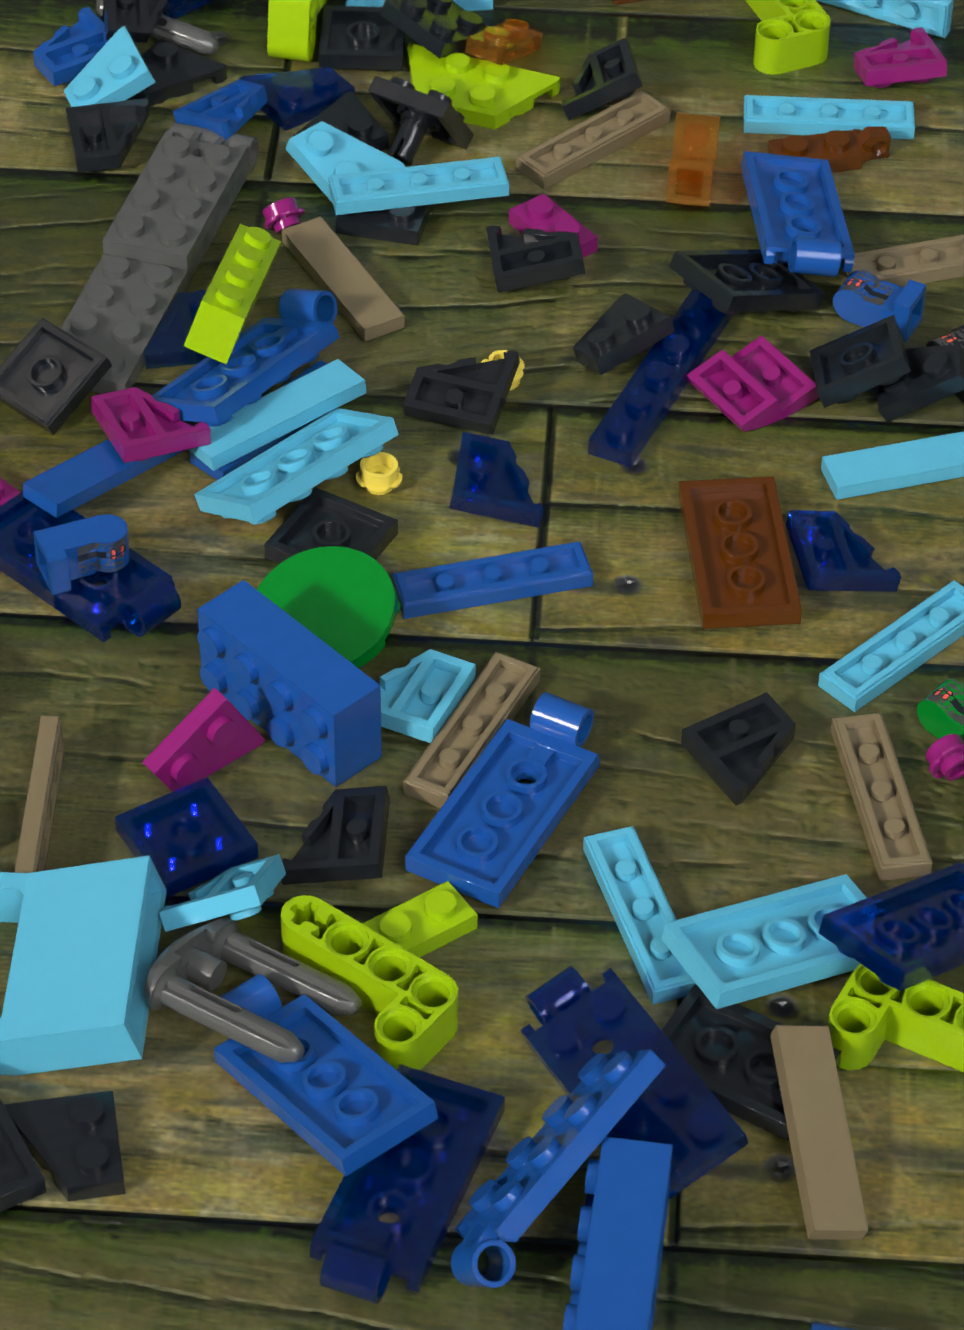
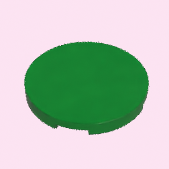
M318 547L293 555L269 572L257 588L261 594L357 668L367 664L385 647V639L390 633L396 613H398L397 595L392 581L383 566L371 556L347 547Z

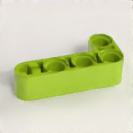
M269 0L268 56L270 58L311 62L315 50L317 15L327 0Z
M745 0L761 19V22L756 27L753 61L755 68L759 72L770 75L783 74L818 65L827 59L831 19L816 0Z
M301 895L293 897L284 904L281 909L283 954L349 985L361 998V1006L377 1015L374 1027L375 1053L405 1078L417 1074L454 1037L458 1030V986L455 980L320 898Z
M868 960L859 964L854 969L829 1013L828 1026L832 1046L842 1051L838 1068L859 1070L866 1067L874 1059L884 1040H887L964 1072V993L886 961Z

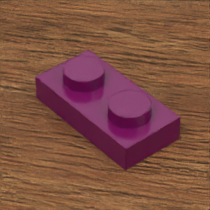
M544 193L509 209V224L522 235L525 228L541 229L545 232L578 233L583 258L597 252L598 237Z

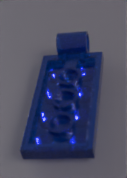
M23 491L0 506V570L102 642L111 638L110 629L119 623L124 624L135 636L142 637L181 609V600L175 589L172 576L131 548H129V562L124 568L108 573L97 571L95 574L70 580V591L52 595L36 564L33 532L85 519V517L75 510H71L56 518L24 498ZM96 583H105L104 585L100 586L94 585Z
M958 862L827 913L823 916L818 933L836 945L842 954L854 958L875 973L882 983L896 988L898 991L905 990L964 965V863Z
M569 966L525 996L528 1006L542 1026L535 1031L528 1024L521 1029L522 1036L567 1096L581 1082L578 1078L580 1070L590 1059L597 1055L593 1051L594 1046L603 1040H608L614 1044L610 1053L651 1049L666 1064L664 1069L606 1137L673 1145L669 1199H671L748 1145L747 1136L611 968L602 974L605 983L591 992L576 969Z
M400 1064L397 1071L435 1102L438 1119L353 1173L343 1177L311 1240L310 1258L321 1261L324 1254L327 1253L320 1275L321 1286L378 1304L386 1292L391 1275L407 1279V1289L419 1292L505 1111V1096ZM386 1213H394L400 1217V1220L386 1223L380 1221L379 1218Z

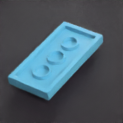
M336 408L194 495L202 512L220 515L223 518L243 520L250 524H261L275 517L276 510L287 503L308 497L313 492L312 488L324 480L334 479L345 474L348 471V466L358 459L379 453L384 448L383 444L399 435L393 417Z
M847 874L664 923L661 938L716 1009L850 972L859 964L868 960L889 961L899 958L904 944V940Z

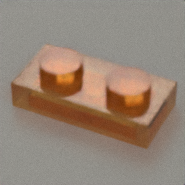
M506 19L501 24L486 27L485 30L468 36L465 53L504 65L539 50L543 33L529 29V24L525 21Z

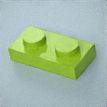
M446 881L362 924L420 958L477 929L478 914L450 882Z

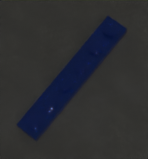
M692 289L671 319L676 332L655 343L589 438L588 454L631 467L689 382L686 375L701 364L733 315L725 314L715 309L710 298L702 292Z

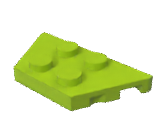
M411 43L407 46L410 81L415 86V90L428 94L429 90H435L448 96L453 101L451 105L465 117L464 122L467 124L496 130L510 122L512 117L522 115L533 109L534 99L544 93L554 97L560 92V77L509 66L503 62H491L473 58L463 53H452L447 57L438 58L423 46Z

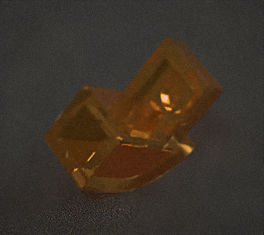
M684 112L676 113L673 152L669 161L666 192L667 203L708 207L711 205L717 166L716 158L721 116Z

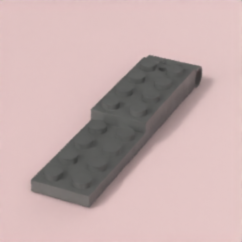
M173 122L170 129L165 131L102 240L103 256L60 328L106 356L113 365L91 390L92 392L105 394L133 387L250 171L256 165L259 153L257 137L235 133L225 140V138L210 129Z

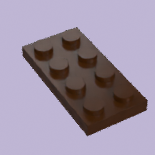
M774 476L679 481L678 497L702 629L800 624L802 608Z

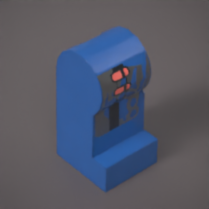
M856 270L847 277L834 295L833 307L841 318L861 327L895 315L901 328L903 340L906 343L922 321L926 285L909 280L905 287H901L886 281H880L874 274L868 271Z
M97 515L33 532L36 564L52 595L70 591V580L95 574L97 571L106 573L116 572L124 568L130 559L127 523L116 515Z

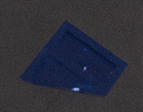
M331 67L248 75L239 78L265 86L268 102L260 110L285 131L313 120L346 92L352 91L355 94V87Z
M207 290L178 293L144 351L146 369L194 365L207 357L184 347L192 323Z
M463 432L449 509L538 528L543 515L542 505L540 503L534 504L528 493L530 482L524 470L517 465V456L510 442Z
M789 511L785 525L808 590L897 592L902 578L900 572L895 567L884 570L872 558L875 548L862 536L854 533L850 528V524L836 511Z

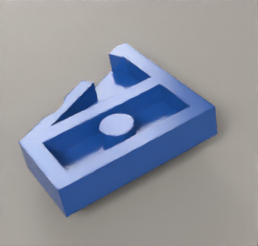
M89 7L82 8L78 12L79 21L70 28L63 25L54 33L52 39L45 41L33 51L34 66L54 87L72 82L109 41L105 38V23Z
M238 79L174 110L173 113L177 123L210 129L227 140L268 102L264 85Z

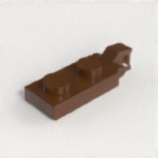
M866 127L863 130L853 129L852 131L833 130L827 133L804 136L793 135L786 138L768 140V154L825 159L829 161L832 173L862 169V163L866 161L889 157L891 136L886 127Z

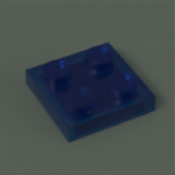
M208 777L115 816L116 831L135 857L150 856L167 890L166 898L218 876L231 867L242 865L258 858V843Z

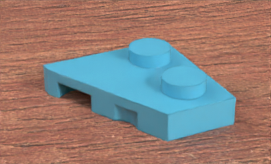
M123 26L63 91L71 107L125 101L156 82L131 35Z
M323 121L290 138L286 146L288 153L331 202L328 176L406 167L401 161Z
M429 649L411 659L407 666L395 668L380 677L381 727L431 743L475 680L476 664Z
M280 854L231 867L210 882L189 892L190 901L162 908L158 913L165 932L228 914L231 920H240L261 911L263 902L274 894V888L286 875Z

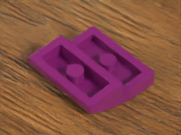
M762 335L732 357L722 349L686 375L688 381L743 432L762 428L796 413L819 398L816 384Z

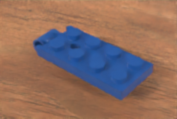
M744 151L741 170L764 264H773V262L788 264L790 273L836 277L840 267H842L844 272H852L855 254L829 161L825 159Z
M287 289L282 294L279 302L281 319L264 317L242 332L227 365L206 357L153 394V398L156 401L167 403L179 409L180 420L183 422L202 421L208 424L209 427L228 423L232 420L234 413L245 405L260 400L263 392L274 384H279L289 379L292 371L302 364L317 359L320 351L340 338L338 330L333 324L337 315L335 296L331 292L323 290Z
M544 692L534 706L530 727L507 719L405 856V870L438 884L449 881L458 892L500 908L600 766L598 754L581 748L591 731L594 711L559 696ZM523 779L532 780L534 783L522 784L518 781Z
M257 974L220 996L293 1032L304 1045V1055L299 1061L295 1063H279L230 1038L214 1048V1057L218 1065L344 1176L353 1173L438 1119L435 1102L307 995L303 994L282 1007L280 998L270 981L262 974Z
M651 1049L608 1054L599 1053L590 1059L580 1070L578 1078L581 1082L569 1096L566 1094L562 1095L546 1109L542 1116L546 1123L534 1137L524 1138L510 1151L506 1157V1162L509 1166L497 1180H488L473 1194L469 1201L473 1208L454 1228L464 1238L462 1243L455 1248L451 1257L452 1272L460 1283L471 1287L496 1288L505 1285L512 1278L516 1268V1259L512 1249L505 1242H516L664 1069L666 1064ZM484 1250L488 1256L489 1266L486 1274L482 1277L479 1273L477 1262L480 1253Z

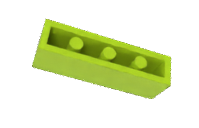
M243 224L239 225L201 301L184 347L227 365L263 288L282 241L273 238L270 233L262 228L247 227Z

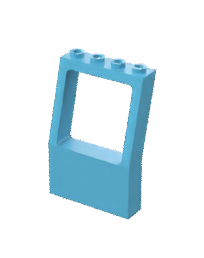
M149 855L32 873L0 872V922L18 923L4 1005L0 1018V1075L18 1076L142 1059L149 1008L144 997V988L149 970L157 959L162 925L158 912L164 908L167 891Z

